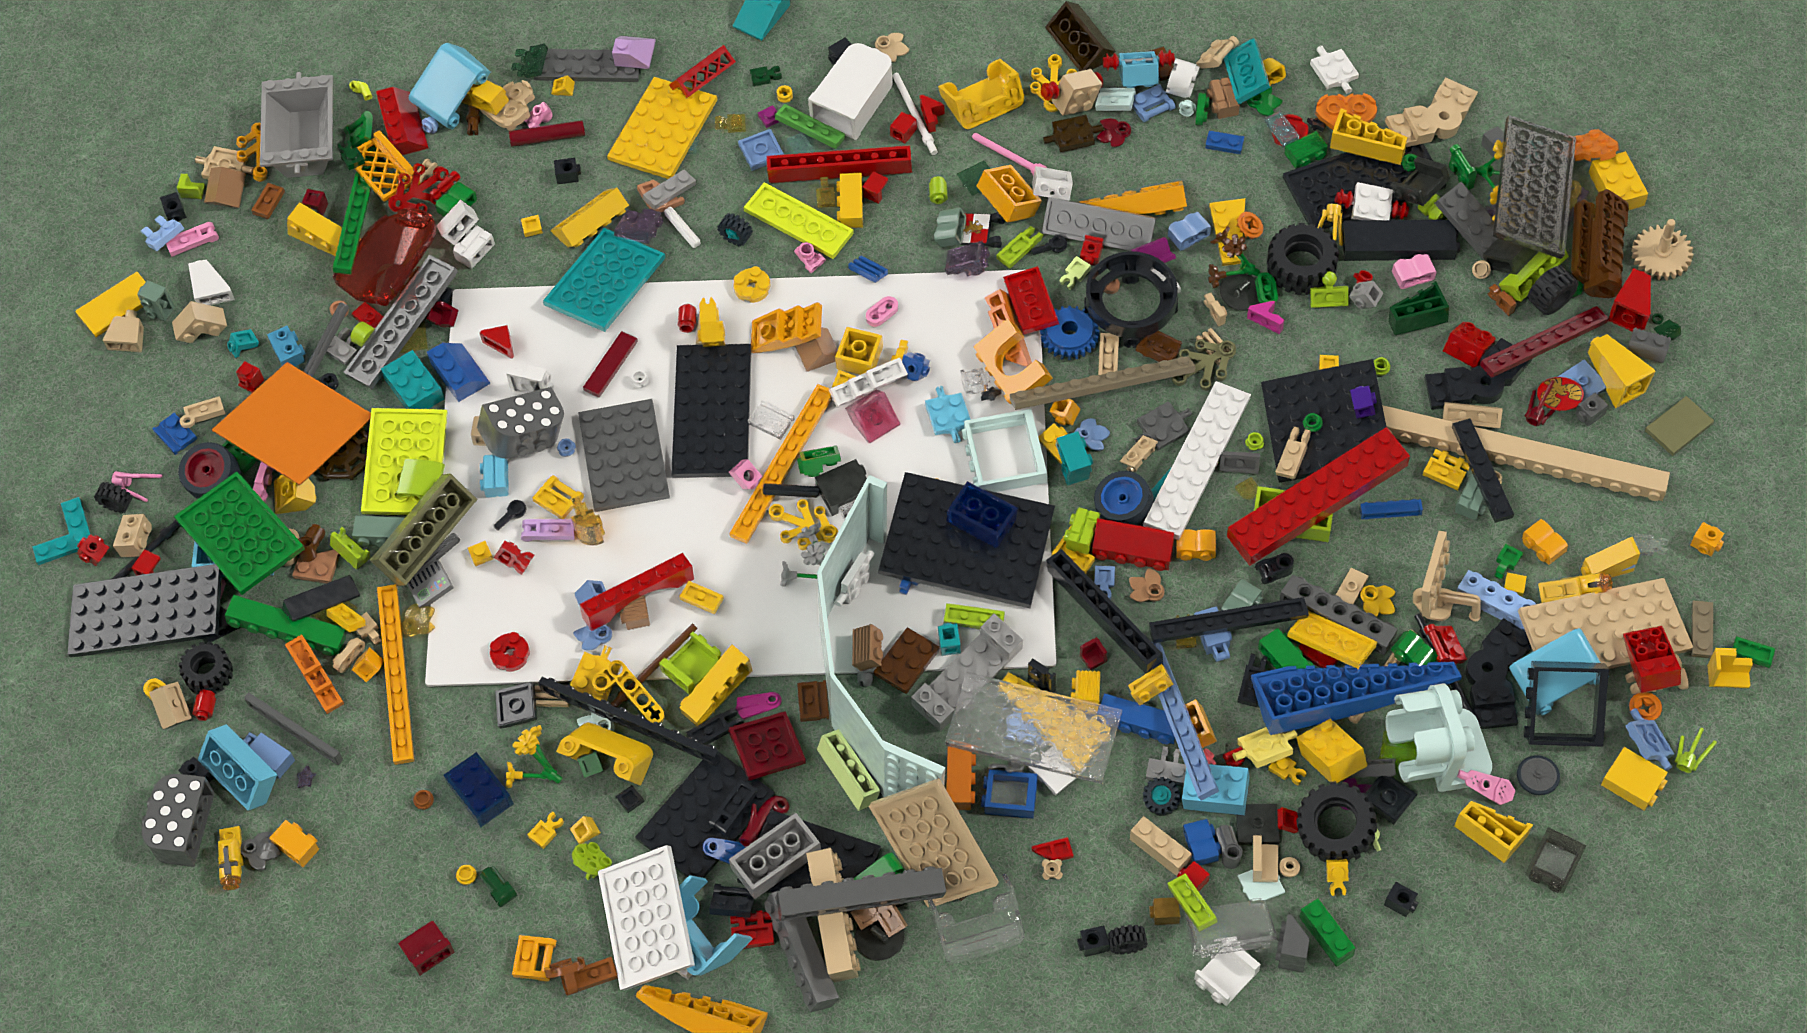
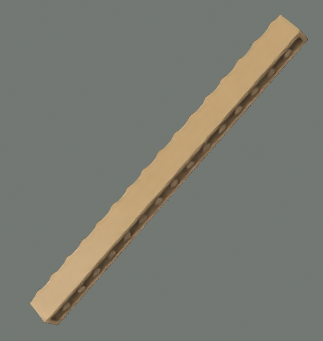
M1383 406L1386 426L1395 438L1403 442H1414L1423 447L1431 446L1441 451H1452L1464 456L1452 429V423L1455 422ZM1475 427L1489 460L1499 465H1512L1517 469H1529L1538 474L1546 473L1555 478L1563 477L1571 479L1576 483L1584 482L1593 487H1605L1614 492L1622 491L1632 496L1647 497L1652 501H1663L1670 472Z

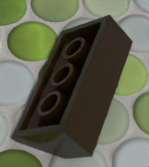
M1065 1L1045 26L1079 71L1093 70L1103 65V57H1106V53L1109 57H1112L1116 52L1079 4Z

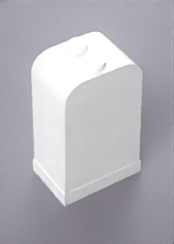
M856 43L850 45L815 92L808 98L810 117L845 133L847 137L857 140L861 131L893 85L890 57L878 49L864 44Z

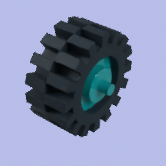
M727 213L717 226V230L720 232V236H724V240L727 239L729 243L732 242L740 247L745 245L753 230H751V226H748L749 223L744 221V218L741 219L739 215L735 216L734 213Z
M1156 777L1153 778V781L1147 782L1148 785L1144 787L1143 801L1150 812L1156 815L1162 814L1167 816V813L1171 814L1174 809L1178 808L1177 805L1180 804L1181 797L1180 792L1171 779H1164V777L1157 779Z

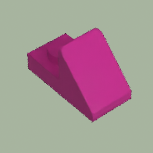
M1275 301L1249 306L1248 319L1278 334L1283 330L1284 319L1277 314H1272Z

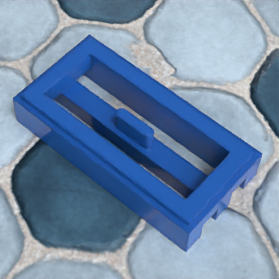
M859 256V260H853L854 263L850 262L848 264L850 270L875 283L888 275V269L863 256Z

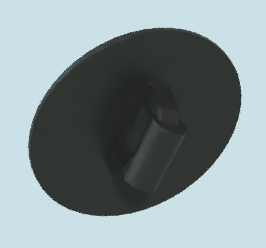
M1248 274L1227 276L1220 285L1219 291L1222 300L1229 307L1241 311L1248 310L1251 305L1260 304L1255 285L1256 278Z
M878 920L862 930L858 926L855 934V941L859 951L872 960H886L893 957L902 948L905 939L904 929L888 937Z

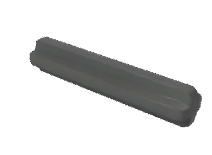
M451 533L444 539L420 569L436 558L439 560L460 542L458 535Z

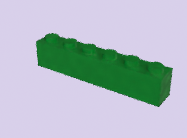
M233 595L225 613L226 622L234 628L242 627L251 633H262L268 638H278L286 643L303 635L312 651L315 649L327 656L339 654L347 636L346 630L343 627L310 617L292 622L280 608L237 595Z

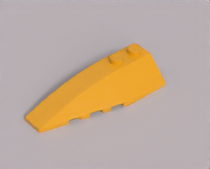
M1182 181L1144 187L1138 193L1132 190L1122 193V196H1118V194L1107 195L1102 200L1100 198L1079 201L1080 203L1135 214L1155 213V215L1165 214L1166 210L1173 209V212L1184 210L1183 207H1187Z
M644 985L636 993V997L651 1009L692 1033H761L768 1016L767 1012L722 999V1003L711 1001V997L703 996L702 999L692 998L690 996L691 993L672 994L670 989Z

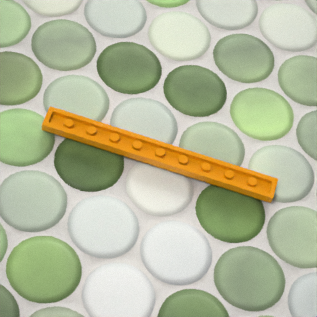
M819 384L816 385L730 531L731 538L748 544L776 496L764 495L762 491L763 485L765 483L783 484L800 455L799 452L804 448L832 400L829 388Z
M394 584L377 587L392 754L394 764L398 765L415 762L398 587Z

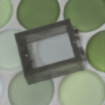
M1548 827L1525 875L1535 883L1541 882L1547 885L1553 892L1564 894L1587 845Z

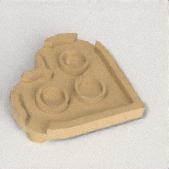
M522 80V83L518 82L515 84L512 81L502 87L506 91L509 101L497 115L481 109L480 111L498 126L507 128L509 131L514 130L519 124L530 117L527 104L535 98L532 87L524 80Z

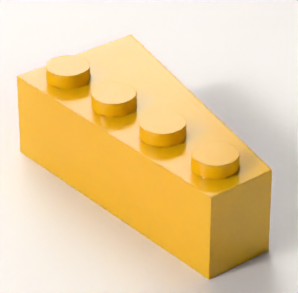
M731 644L702 681L695 686L692 693L681 701V706L679 707L681 713L696 726L705 722L753 671L750 659Z

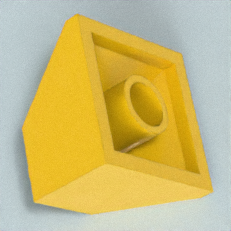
M284 475L279 476L274 481L275 514L305 511L316 503L315 486L309 478L301 485H298Z

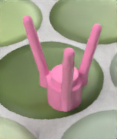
M115 471L112 475V483L115 486L119 485L122 489H126L127 486L131 485L132 478H162V475L130 474ZM126 489V492H129L133 497L144 502L148 501V499Z

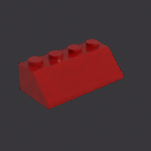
M396 87L376 91L388 139L399 153L406 155L429 149L418 108L409 100L410 92Z
M1097 518L1092 556L1102 561L1108 559L1114 560L1119 564L1130 563L1137 567H1152L1157 571L1169 570L1175 532Z

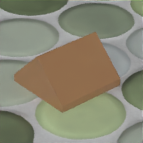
M225 167L211 168L204 203L239 208L246 173Z
M821 327V337L795 346L806 372L836 362L835 356L838 349L828 328Z

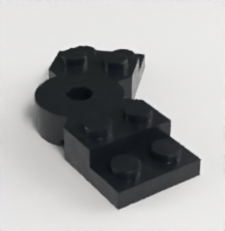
M1500 338L1494 347L1491 346L1481 360L1512 346V344ZM1532 359L1492 378L1480 364L1471 371L1465 367L1445 368L1444 373L1425 374L1424 378L1431 410L1444 409V402L1470 405L1473 400L1479 404H1492L1498 401L1502 396L1504 386H1511Z
M1505 618L1482 641L1480 650L1470 656L1466 666V678L1473 685L1470 691L1471 703L1480 729L1518 725L1512 683L1505 678L1507 672L1510 671V665L1525 657L1532 647L1526 632ZM1483 668H1487V669H1489L1491 672L1487 673V672H1484L1482 669H1483Z

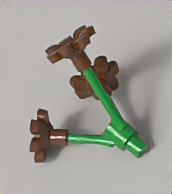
M1229 226L1222 233L1219 232L1210 243L1222 242L1225 245L1222 249L1224 252H1228L1227 256L1232 258L1236 255L1242 263L1240 270L1230 272L1218 271L1217 266L1209 264L1208 272L1211 276L1208 277V281L1212 283L1213 288L1219 286L1218 281L1226 278V276L1246 273L1258 276L1260 270L1255 268V265L1250 263L1242 253L1247 249L1246 244H1244L1245 238L1243 236L1239 238L1237 234L1232 235V240L1227 238L1230 230Z

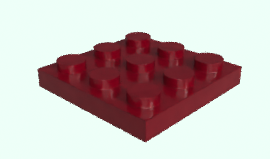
M786 711L729 728L730 736L749 781L806 764V758Z

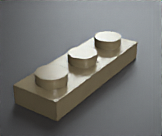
M1694 600L1692 602L1691 643L1693 648L1691 656L1711 658L1713 654V602Z

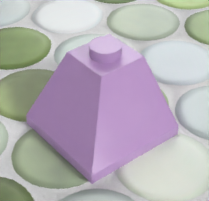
M627 36L616 38L612 51L615 66L649 69L656 42L655 39Z

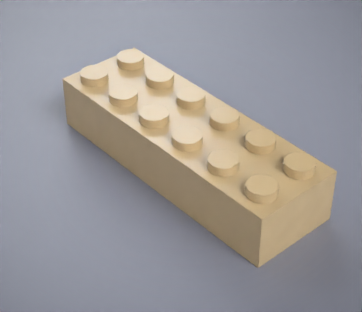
M831 848L806 853L813 886L821 885L825 881L842 882L844 878L839 873L842 870L841 860L838 858L837 853H833ZM840 912L819 915L818 921L828 975L833 982L858 978L857 971H861L859 959L854 954V951L857 950L855 938L850 934V931L853 930V924L848 913Z

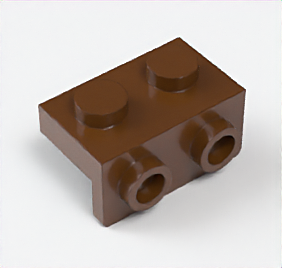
M1157 331L1145 336L1137 345L1136 351L1158 362L1168 361L1178 357L1182 342Z

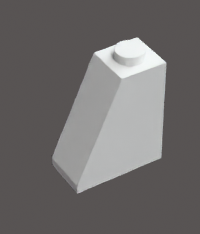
M199 260L188 264L194 299L197 303L215 305L235 300L228 284L207 260Z

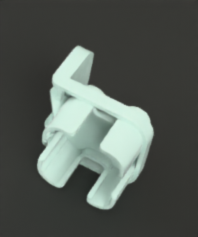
M1445 683L1430 685L1428 690L1395 696V703L1397 705L1402 704L1403 709L1392 710L1387 713L1386 731L1388 739L1392 744L1414 741L1417 752L1416 760L1401 762L1398 766L1400 776L1404 782L1435 778L1438 791L1444 792L1468 788L1465 780L1457 777L1459 770L1467 773L1470 770L1490 775L1492 761L1478 720L1472 712L1462 708L1461 696L1457 690H1450Z

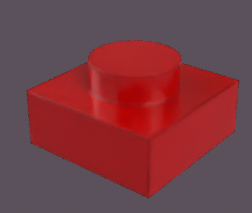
M1284 807L1278 809V828L1293 834L1297 833V812Z

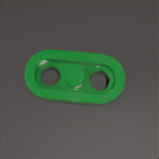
M1199 93L1195 125L1202 126L1203 122H1207L1208 112H1205L1204 109L1208 108L1209 97H1206V93Z
M1267 272L1260 273L1255 280L1260 304L1275 301L1276 303L1278 293L1274 277Z

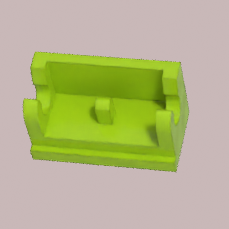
M343 527L340 528L339 534L335 531L331 534L330 546L356 570L371 558L370 552L367 549L364 551L346 535V530Z

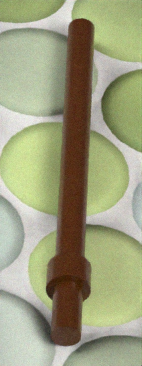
M692 623L637 677V680L642 684L660 666L659 662L664 658L668 659L690 637V633L695 632L698 628ZM633 681L625 689H634L636 685L635 682ZM622 690L617 693L618 696L610 703L616 708L623 701L626 702L629 699Z

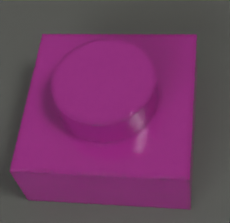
M773 105L758 112V117L766 128L780 122L775 119L777 110Z

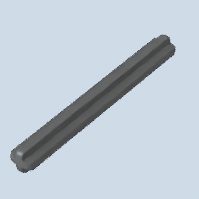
M341 302L338 304L303 372L311 377L314 376L349 309L348 305Z

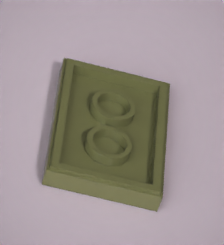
M1685 396L1647 426L1645 432L1674 456L1713 425L1714 420Z

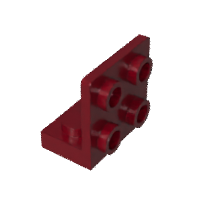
M430 921L398 943L419 976L455 953L451 943L444 937L434 921Z

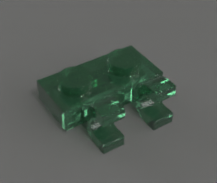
M544 43L530 46L529 51L516 49L515 56H521V63H512L511 69L513 71L518 70V77L525 76L526 78L541 76L548 47Z

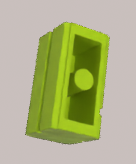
M1079 507L1076 514L1072 513L1069 522L1072 526L1070 530H1066L1064 535L1067 549L1089 554L1095 535L1097 518L1100 519L1098 512L1088 511Z

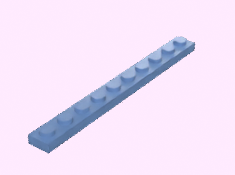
M1161 642L1153 643L1162 652L1163 666L1173 682L1172 686L1158 695L1197 796L1202 801L1219 792V789Z

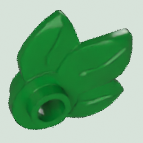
M1272 86L1247 100V104L1250 107L1256 108L1258 113L1265 116L1274 115L1273 109L1278 108L1283 102L1282 99L1272 95Z

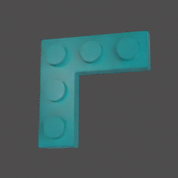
M79 497L61 503L69 534L32 547L38 565L78 552L79 547L77 545L83 537L87 539L91 534Z

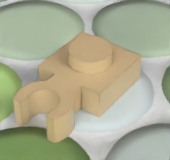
M1211 292L1204 295L1206 300L1203 302L1209 308L1210 314L1217 325L1225 324L1227 316L1225 307L1221 306L1218 301H1215Z

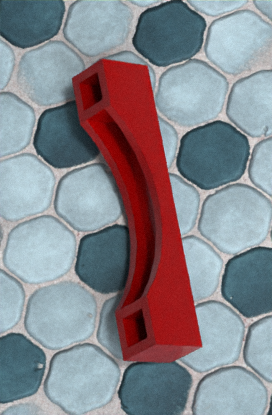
M681 553L581 603L582 618L590 630L593 631L609 623L621 609L637 598L659 589L679 588L688 581L694 580L693 567L686 556Z

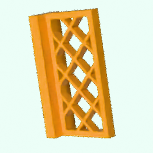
M379 130L373 133V139L357 147L364 160L365 156H373V162L365 161V164L354 169L382 201L385 202L392 195L396 194L398 186L396 182L399 173H406L410 176V182L405 184L404 190L410 187L414 171L408 161ZM373 145L377 148L376 152L367 151ZM378 157H384L386 162H377ZM363 166H372L370 171L362 170ZM375 167H384L383 172H374ZM388 168L396 169L395 174L386 172ZM372 177H381V181L372 182ZM394 178L393 183H384V179ZM382 187L391 188V191L386 194L381 192Z

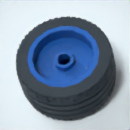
M1118 471L1109 474L1098 484L1094 494L1096 511L1100 514V519L1143 526L1154 503V497L1148 483L1142 476L1131 471Z

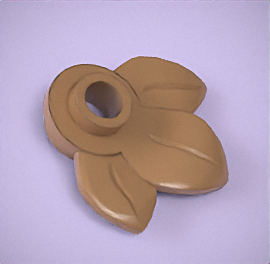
M1148 568L1144 578H1129L1130 587L1134 590L1130 595L1133 600L1145 602L1147 600L1159 601L1163 598L1164 588L1160 584L1161 577L1153 569ZM1157 591L1158 594H1152L1151 592Z

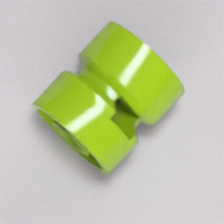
M1435 194L1424 206L1418 205V210L1425 216H1429L1430 220H1447V217L1434 204L1441 198L1438 194Z

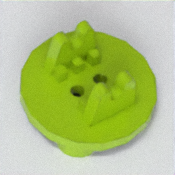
M595 842L578 844L572 851L573 864L587 873L585 876L587 880H590L591 877L594 879L596 876H599V870L610 867L612 864L611 859L600 850L599 845Z

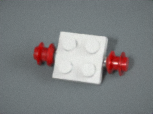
M1357 182L1354 197L1351 191L1345 194L1343 189L1337 192L1335 196V203L1340 206L1341 204L1345 205V209L1353 204L1352 218L1357 220H1389L1390 214L1393 219L1397 215L1402 220L1404 217H1407L1409 211L1406 202L1399 205L1396 200L1391 204L1392 189Z

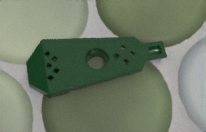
M1659 313L1654 314L1652 322L1658 326L1653 329L1657 334L1668 335L1667 338L1670 337L1671 340H1675L1681 335L1680 325L1670 319L1663 322V315ZM1659 317L1661 320L1656 321L1654 318Z

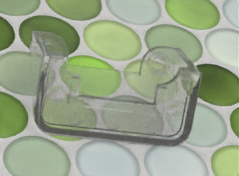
M1253 898L1248 902L1210 907L1217 917V923L1200 932L1185 913L1184 919L1193 964L1204 963V958L1209 955L1210 959H1213L1216 954L1250 949L1260 952L1261 948H1263L1266 954L1276 953L1278 945L1277 934L1267 902L1261 898Z

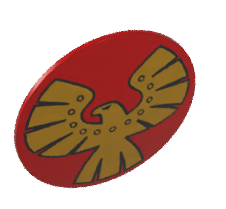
M1566 377L1549 378L1543 381L1537 390V397L1541 401L1551 380L1555 381L1543 405L1557 411H1566L1577 407L1584 397L1582 387L1576 381Z

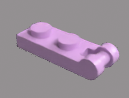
M525 519L522 522L524 531L521 533V540L527 542L532 540H575L576 521L575 519Z

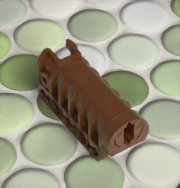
M1608 189L1598 193V196H1596V207L1595 204L1589 203L1586 200L1575 203L1571 272L1576 280L1584 284V291L1587 295L1609 299L1616 297L1622 288L1623 237L1625 233L1624 228L1628 225L1629 204Z

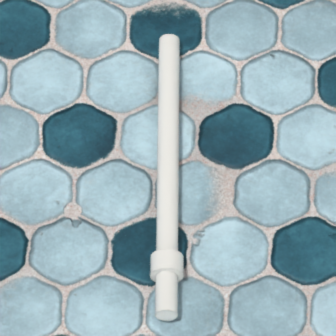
M894 73L892 77L911 115L917 119V127L922 135L924 145L928 147L931 155H936L938 151L934 145L932 135L928 133L899 73Z

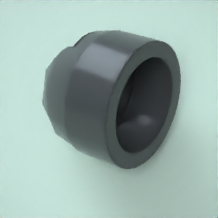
M857 673V682L860 686L868 687L872 684L873 674Z

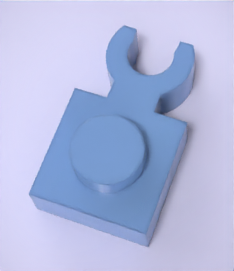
M1095 566V584L1104 593L1108 594L1110 600L1112 595L1109 587H1114L1115 566Z

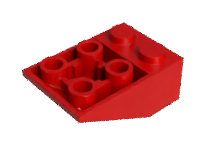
M1663 626L1623 633L1634 678L1641 693L1681 685V667Z

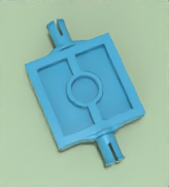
M938 386L935 389L938 397L925 400V407L935 435L951 434L953 442L959 443L961 438L958 432L964 429V421L971 420L962 393L945 395L943 386H940V388Z

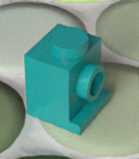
M945 623L942 626H938L941 656L961 654L958 625Z

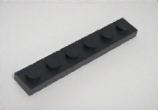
M1471 418L1452 423L1453 432L1494 522L1497 523L1513 518L1514 512Z

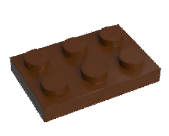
M907 627L882 659V665L876 667L873 671L874 675L907 694L940 651V646Z

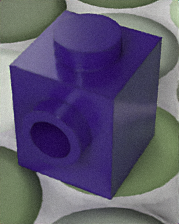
M1359 386L1350 390L1356 419L1375 415L1373 405L1377 403L1375 392L1371 393L1369 386Z

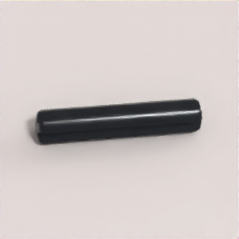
M765 483L762 488L764 495L817 498L819 495V487Z

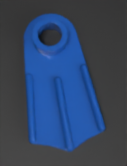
M708 838L703 843V851L706 855L730 864L729 859L746 848L740 842L717 838ZM711 843L715 845L714 851L709 847Z

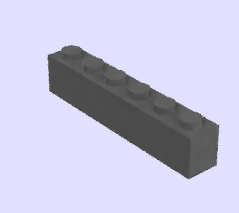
M777 892L771 893L765 901V909L772 919L773 929L779 936L781 948L786 953L788 965L794 972L795 981L801 989L804 1003L808 1006L810 1012L832 1007L839 996L828 975L826 965L806 918L779 921L775 898Z

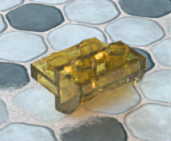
M579 496L572 498L576 515L572 516L571 520L577 539L583 544L591 546L604 543L602 535H605L599 514L595 515L593 509L588 510L586 503H581Z

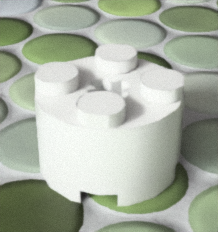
M1176 58L1166 93L1190 98L1194 88V83L1191 82L1192 80L1195 81L1199 71V67L1196 66L1197 64Z

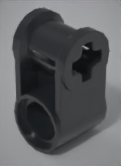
M1281 553L1257 562L1255 568L1260 572L1262 584H1269L1291 575L1294 559L1289 553ZM1284 563H1285V564H1288L1289 566L1284 567V566H1281V564H1284Z

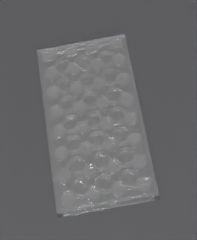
M967 672L945 745L1102 784L1122 716V709Z

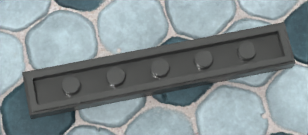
M248 692L244 698L250 708L336 765L343 761L339 751Z

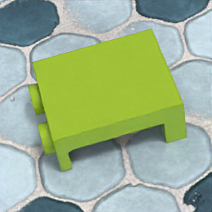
M694 632L690 633L691 639L669 660L664 658L659 662L661 672L689 695L721 658V652L717 647H711L701 634L697 635Z

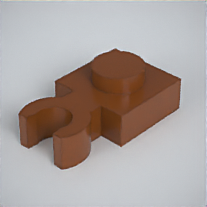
M1496 284L1489 287L1490 292L1487 293L1488 296L1495 300L1496 305L1508 316L1513 314L1516 307L1515 299L1505 291L1501 292Z

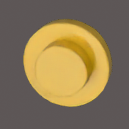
M463 865L456 872V878L462 885L473 883L477 877L476 870L471 865Z

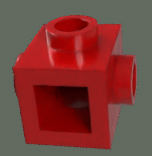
M90 534L87 539L83 537L77 545L79 547L77 554L80 555L79 558L85 563L90 562L97 566L110 547L104 544V540L99 536Z

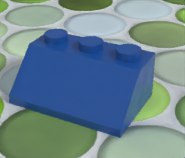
M441 343L427 351L430 364L458 402L490 384V381L462 343Z

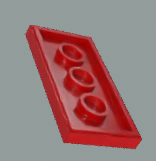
M1038 266L1003 277L1023 335L1059 324Z

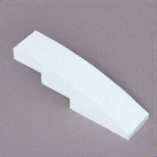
M897 358L831 388L829 393L836 407H839L907 376L908 373L901 359Z

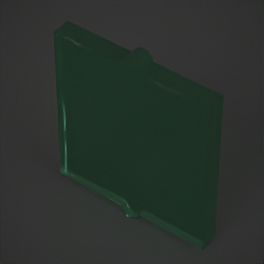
M985 161L957 173V176L963 183V187H966L972 196L981 192L977 188V184L983 171L990 169Z

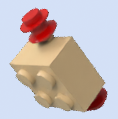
M1091 69L1065 74L1062 76L1059 85L1054 81L1044 83L1041 87V95L1047 101L1052 99L1053 104L1062 115L1088 111L1093 107V103L1103 86L1104 80L1100 73L1093 72Z

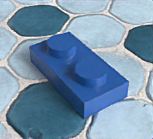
M1209 131L1205 148L1241 154L1244 136Z

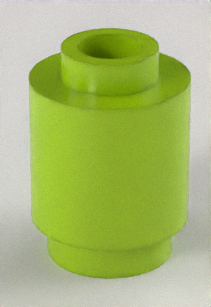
M940 176L933 177L929 183L930 201L935 204H942L948 199L947 183Z

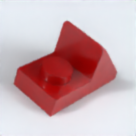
M919 95L920 107L928 132H936L937 116L945 115V105L925 95Z

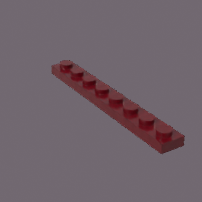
M1595 306L1481 360L1480 366L1492 378L1606 324L1609 318L1598 306Z

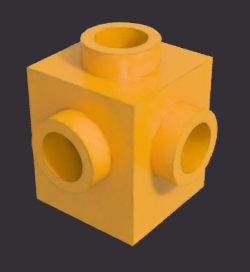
M1703 522L1694 535L1690 546L1698 549L1700 553L1712 557L1715 550L1719 552L1722 548L1724 533L1717 527Z

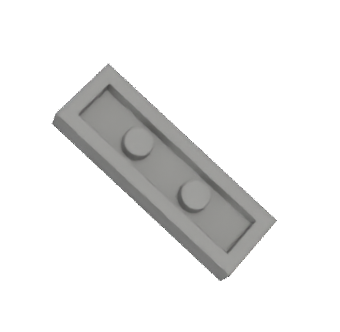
M682 170L643 194V200L656 210L695 186L696 180L686 170Z

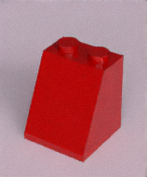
M1633 268L1613 302L1608 321L1633 332L1634 328L1645 331L1651 313V276L1644 271Z

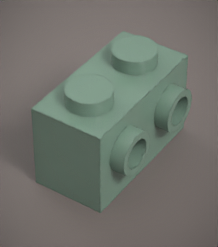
M148 280L140 287L137 295L146 311V315L152 319L156 317L166 321L175 308L167 289Z

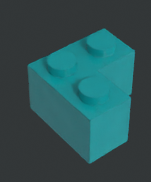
M1078 431L1056 438V448L1062 461L1061 471L1067 486L1089 479L1090 472H1092L1091 465H1093L1091 454H1087L1085 449L1087 447L1084 437H1080Z

